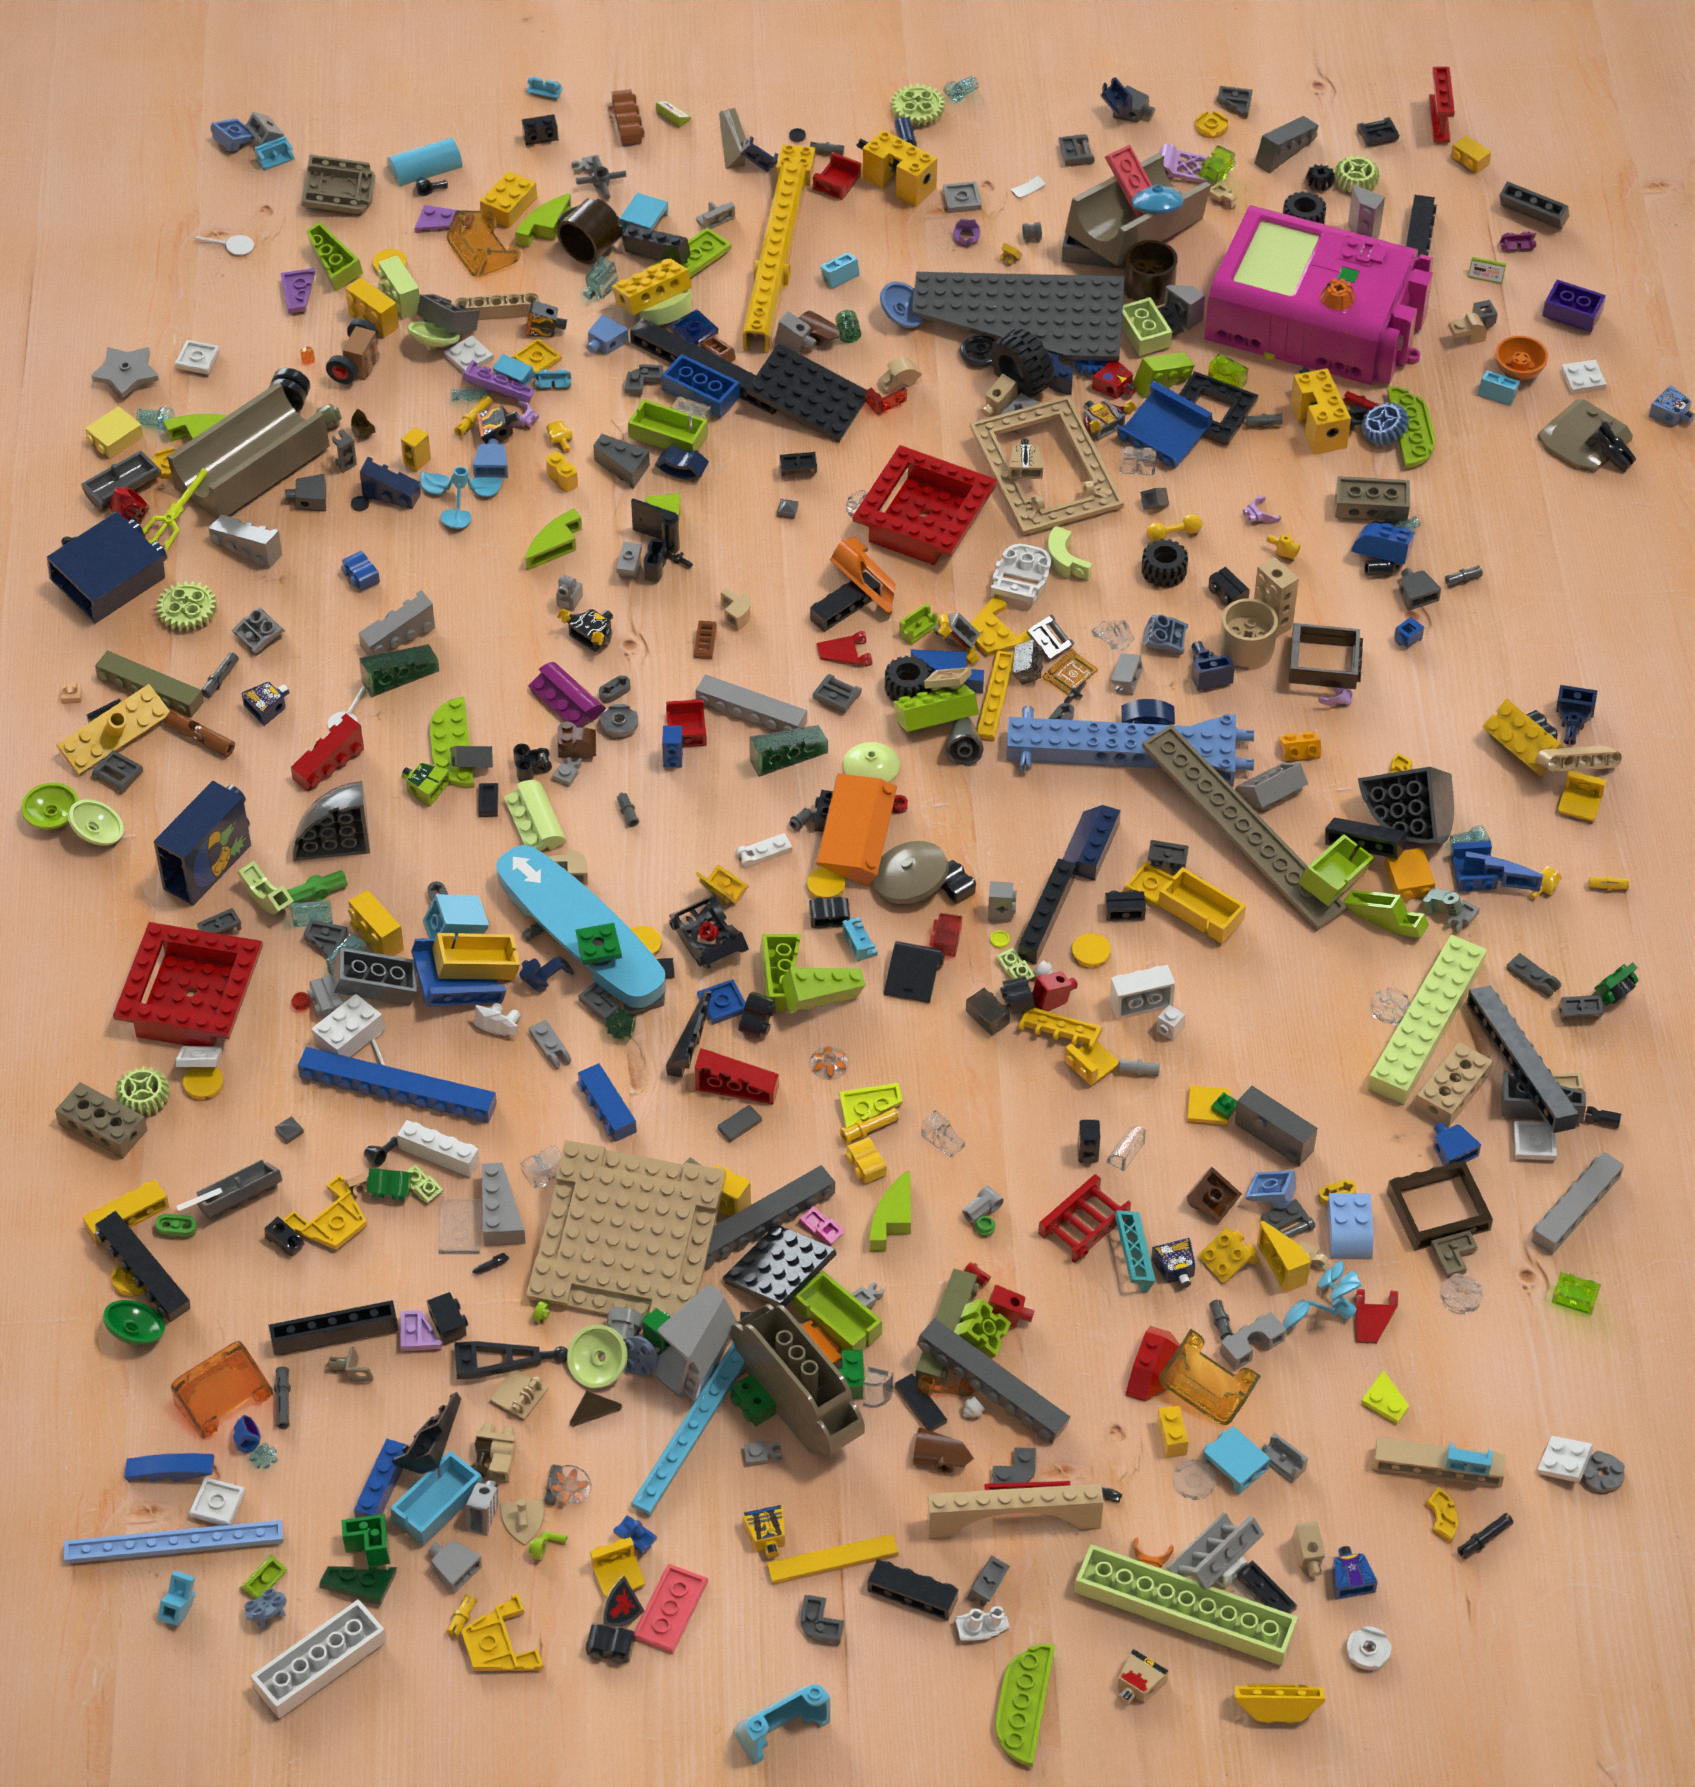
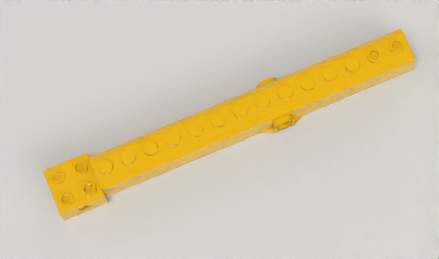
M786 144L781 146L777 164V185L760 260H755L754 286L742 334L743 350H748L752 334H755V336L761 334L765 336L764 352L769 353L782 291L789 284L791 275L789 260L806 185L810 186L815 167V147Z

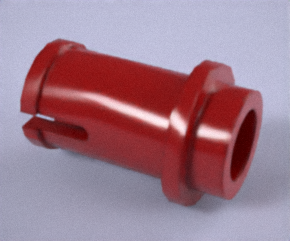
M970 1262L964 1269L965 1272L976 1274L977 1282L983 1287L987 1285L985 1282L988 1283L991 1279V1276L978 1268L976 1263Z

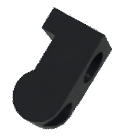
M278 1216L265 1227V1238L270 1242L273 1241L290 1256H293L304 1246L303 1239Z

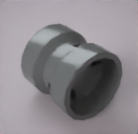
M1040 222L1022 224L1024 241L1031 238L1036 240L1042 239Z

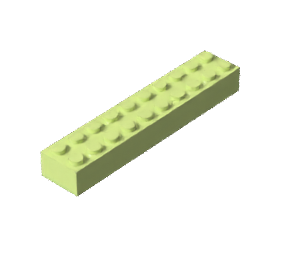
M1450 935L1373 1069L1369 1079V1090L1405 1105L1485 963L1487 949Z
M1092 1544L1076 1578L1075 1593L1280 1666L1283 1665L1296 1630L1297 1616L1212 1586L1207 1590L1201 1589L1197 1581Z

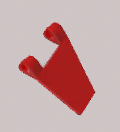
M859 631L852 636L816 643L820 659L861 666H871L873 664L870 653H865L858 657L855 643L865 644L867 642L865 631Z
M1357 1289L1355 1295L1356 1342L1378 1343L1398 1307V1291H1390L1389 1305L1365 1304V1290Z

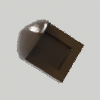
M356 409L351 419L352 431L358 437H368L370 434L376 433L375 426L367 420L364 412Z

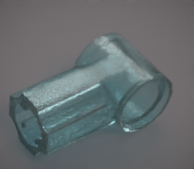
M970 76L957 83L949 81L944 86L943 91L957 103L964 98L965 94L978 89L979 84L974 76Z
M166 406L160 407L159 410L138 409L136 420L140 424L155 425L158 429L165 430L163 421L173 418L174 411Z
M1482 825L1473 827L1469 832L1450 835L1451 848L1452 843L1491 841L1486 828Z

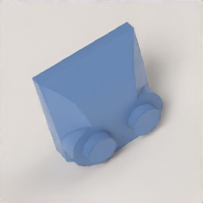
M237 118L211 123L212 137L228 151L238 150L240 144L256 139L245 124Z
M1295 1171L1257 1172L1246 1194V1199L1255 1202L1271 1203L1272 1207L1277 1209L1286 1208L1296 1191Z

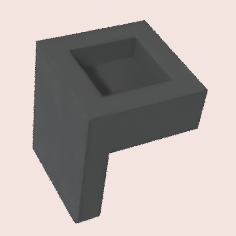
M1153 488L1140 492L1144 510L1159 506H1169L1166 488Z

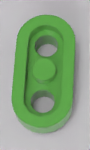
M162 1214L155 1221L157 1232L165 1236L191 1237L197 1231L196 1220L191 1216Z

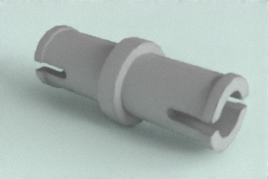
M1120 1059L1119 1072L1159 1076L1160 1063L1142 1062L1140 1059L1138 1061Z

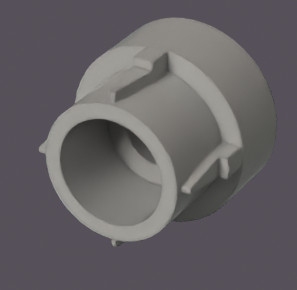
M612 1307L609 1311L607 1325L616 1330L625 1341L632 1336H639V1332L642 1330L644 1315L629 1308Z

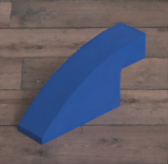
M911 649V657L916 656L917 659H923V663L927 662L931 668V674L935 670L966 668L967 652ZM971 669L972 675L963 684L975 693H983L984 670Z

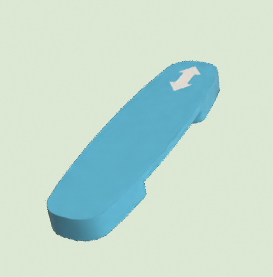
M528 845L514 847L498 859L496 864L498 883L508 897L524 915L532 916L541 927L581 964L583 963L579 954L575 930L609 923L615 924L622 958L612 960L603 966L584 965L591 971L594 982L615 998L633 1008L647 1007L664 994L666 989L665 970L655 956L605 903L568 871L536 848Z

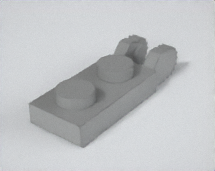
M547 1020L529 1027L530 1035L555 1068L561 1066L559 1059L556 1057L558 1055H561L566 1063L571 1062L570 1054Z

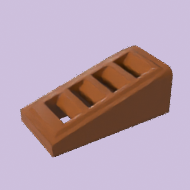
M714 335L700 343L701 348L729 362L736 359L734 348Z
M702 620L698 622L694 657L712 659L717 635L716 622Z

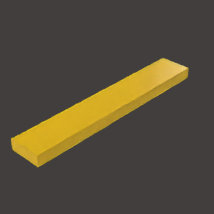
M997 650L977 729L980 739L995 741L1015 661V653Z
M888 1534L767 1562V1568L773 1585L877 1561V1559L882 1560L898 1556V1549L893 1534Z

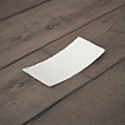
M1036 176L1029 182L1011 190L1018 197H1022L1038 190L1046 183L1039 176Z

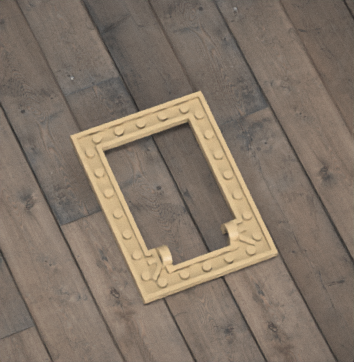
M1070 396L970 423V429L994 478L997 479V484L1023 536L1123 508L1124 502ZM1059 418L1091 481L1082 483V491H1087L1086 498L1045 509L1044 500L1041 495L1026 499L1017 479H1008L1009 462L995 435Z

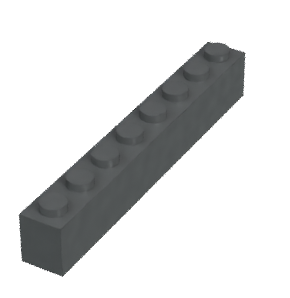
M820 1165L715 1225L705 1268L711 1267L714 1262L721 1258L728 1257L733 1251L744 1248L754 1239L763 1237L773 1227L781 1226L787 1220L796 1218L801 1212L811 1209L822 1200L831 1198L835 1193L834 1179Z
M934 1318L919 1335L916 1345L924 1353L933 1356L939 1364L948 1367L957 1377L963 1378L970 1383L971 1387L975 1390L981 1391L991 1402L997 1403L1009 1415L1018 1418L1024 1426L1033 1429L1042 1439L1048 1440L1053 1444L1067 1427L1070 1420L1068 1414Z

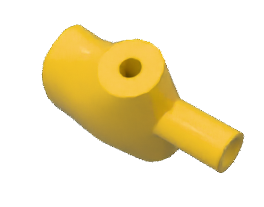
M562 420L549 423L546 426L549 442L551 444L560 443L564 452L570 451L571 448L567 440L573 438L571 429L567 428Z
M1288 534L1281 535L1279 539L1269 535L1266 540L1277 546L1276 554L1278 556L1295 560L1301 546L1294 542Z
M1549 866L1538 872L1543 874L1540 891H1532L1529 894L1530 898L1535 900L1542 892L1552 895L1557 888V884L1562 879L1559 872Z

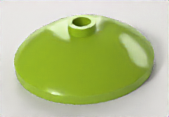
M57 782L44 783L34 787L25 795L21 804V811L24 819L33 827L46 830L56 829L69 823L68 812L71 806L79 801L77 793L68 785Z

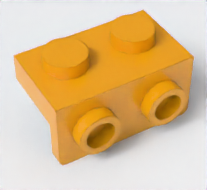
M1304 731L1303 734L1286 733L1284 736H1279V744L1283 749L1285 761L1321 757V739L1316 732Z

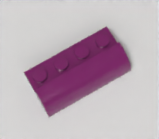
M549 662L540 667L538 670L541 673L528 685L565 721L574 723L576 728H582L590 719L594 721L606 709L604 705L555 662Z

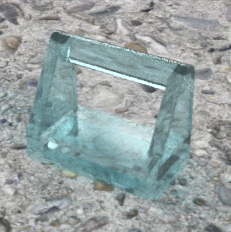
M330 900L291 904L294 927L307 926L310 919L333 924Z

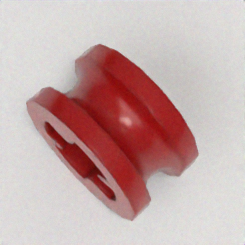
M895 795L892 811L902 814L908 809V800L903 795Z
M710 922L703 923L699 928V936L708 942L714 941L718 936V928Z

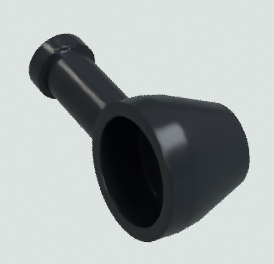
M420 177L416 181V190L421 196L429 195L433 189L448 188L447 180L431 182L424 177Z
M393 1136L383 1147L368 1146L364 1151V1156L368 1162L375 1167L381 1166L386 1160L387 1153L395 1146H398L397 1137Z

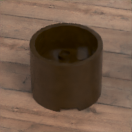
M587 198L558 224L557 236L562 247L572 258L584 264H592L622 237L623 227L619 225L615 217L617 215L616 212L607 203L598 198L596 200Z
M1144 240L1132 245L1126 253L1124 293L1128 299L1132 298L1135 301L1151 297L1156 306L1165 304L1166 286L1176 285L1178 263L1176 251L1170 245L1157 240Z

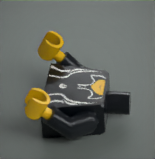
M565 609L559 611L557 618L562 619L564 624L568 623L569 635L592 651L596 652L602 644H609L611 642L613 631L610 620L613 618V615L609 610H605L600 614L594 609H590L575 615L570 614Z

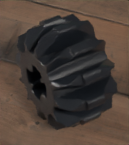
M1322 163L1320 166L1314 164L1313 167H1309L1306 174L1308 187H1312V190L1318 189L1319 192L1322 189L1326 191L1327 188H1331L1335 181L1333 169L1329 168L1328 165L1322 166Z

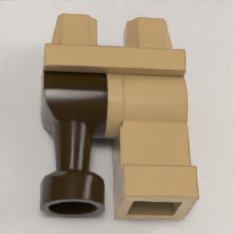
M484 1423L481 1431L477 1430L475 1441L477 1457L476 1463L472 1464L471 1467L480 1473L482 1478H485L487 1474L486 1459L492 1458L489 1467L490 1480L509 1483L516 1450L514 1427L504 1426L502 1434L495 1433V1425Z

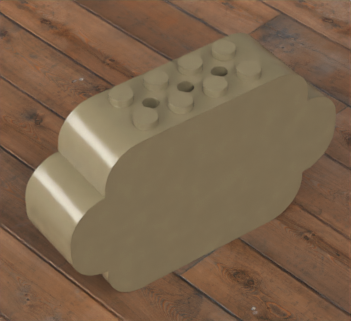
M766 1304L731 1326L733 1343L743 1358L748 1376L752 1374L776 1402V1412L811 1453L817 1454L821 1452L825 1456H830L865 1433L863 1417L852 1401V1393L845 1378L784 1306L778 1305L774 1308L772 1305Z

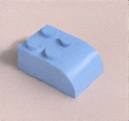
M1329 1193L1327 1213L1331 1259H1372L1373 1222L1371 1195Z

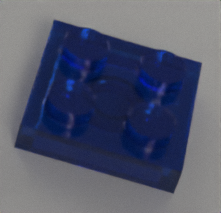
M698 309L669 324L670 330L675 335L696 345L719 333L718 328Z

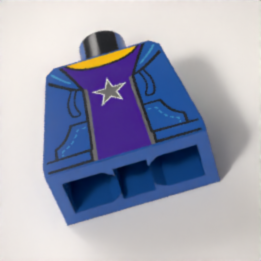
M1350 1546L1339 1548L1338 1553L1340 1557L1334 1558L1332 1565L1335 1600L1376 1593L1378 1581L1365 1555L1362 1553L1352 1554Z

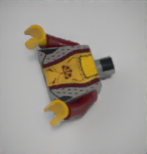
M1106 400L1097 404L1087 401L1084 404L1085 415L1083 424L1087 432H1091L1096 440L1099 441L1116 432L1117 425L1123 428L1125 426V415H1130L1132 411L1137 409L1133 401L1127 402L1121 407L1110 404Z

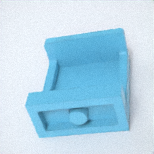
M637 192L619 218L623 232L627 229V225L630 222L640 227L654 230L660 218L669 214L668 202Z
M1234 1426L1228 1431L1224 1430L1221 1432L1214 1443H1208L1203 1449L1202 1461L1205 1464L1210 1461L1234 1482L1233 1490L1238 1494H1241L1269 1469L1270 1458Z

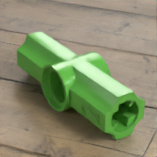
M343 870L324 877L320 875L311 876L305 884L288 889L287 892L294 900L292 905L295 906L311 899L315 901L323 900L330 892L346 887L348 883Z

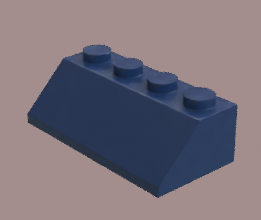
M1100 805L1083 811L1062 859L1076 863L1077 876L1096 880L1119 827L1121 810Z

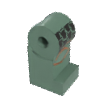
M1431 888L1422 900L1427 914H1434L1435 911L1454 916L1463 910L1459 895L1451 891Z

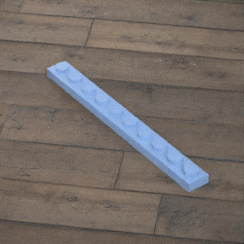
M282 1520L66 1540L64 1541L65 1564L280 1544L283 1543Z

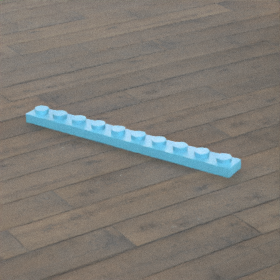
M734 1343L730 1346L631 1502L633 1508L651 1516L731 1389V1386L743 1370V1358L737 1351Z

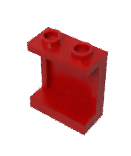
M832 152L830 162L822 173H815L813 175V189L843 200L862 176V163Z
M703 699L666 702L667 726H682L683 747L707 746Z

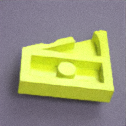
M1384 1371L1381 1372L1361 1402L1362 1405L1397 1425L1409 1409V1404Z

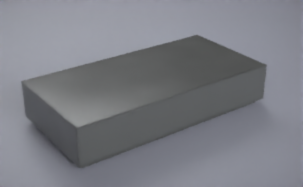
M748 1105L720 1123L718 1130L732 1142L762 1122V1117Z

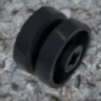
M280 368L275 371L269 388L277 382L282 385L286 398L294 410L298 412L303 408L311 388L310 381L306 375L296 369Z

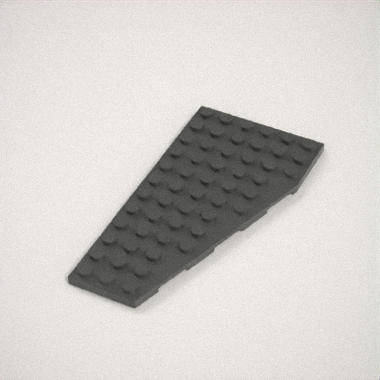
M916 272L912 313L915 317L929 321H941L958 326L961 330L982 336L986 334L1001 338L1014 329H1024L1029 331L1030 334H1034L1049 353L1060 355L1066 360L1120 361L1125 279L1124 276Z

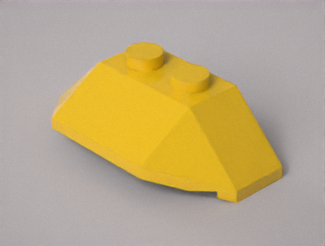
M1259 1683L1234 1686L1236 1702L1256 1721L1264 1723L1302 1722L1325 1703L1323 1687L1315 1688L1302 1684Z

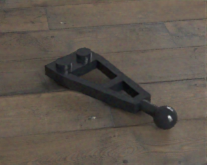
M480 1341L455 1342L457 1380L482 1378L541 1365V1360L554 1359L558 1363H564L567 1361L568 1349L559 1346L554 1351L540 1352V1348L537 1346ZM476 1351L506 1354V1362L478 1368ZM513 1355L533 1356V1357H528V1358L513 1360Z

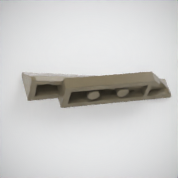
M731 108L721 111L719 118L725 168L745 166V157L740 153L746 137L736 109Z

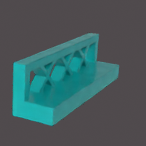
M1116 1211L1115 1218L1130 1282L1138 1283L1140 1292H1148L1156 1280L1140 1213Z

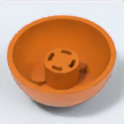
M1508 337L1502 340L1496 348L1495 355L1499 369L1507 377L1518 381H1525L1536 377L1543 371L1548 361V352L1545 346L1531 337Z

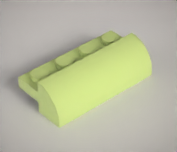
M535 780L520 782L517 784L519 789L504 797L524 845L532 846L542 851L547 847L553 850L567 842L544 787L540 782Z

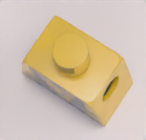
M783 1505L742 1513L743 1527L754 1550L757 1552L765 1550L767 1558L777 1557L779 1555L778 1547L785 1545Z

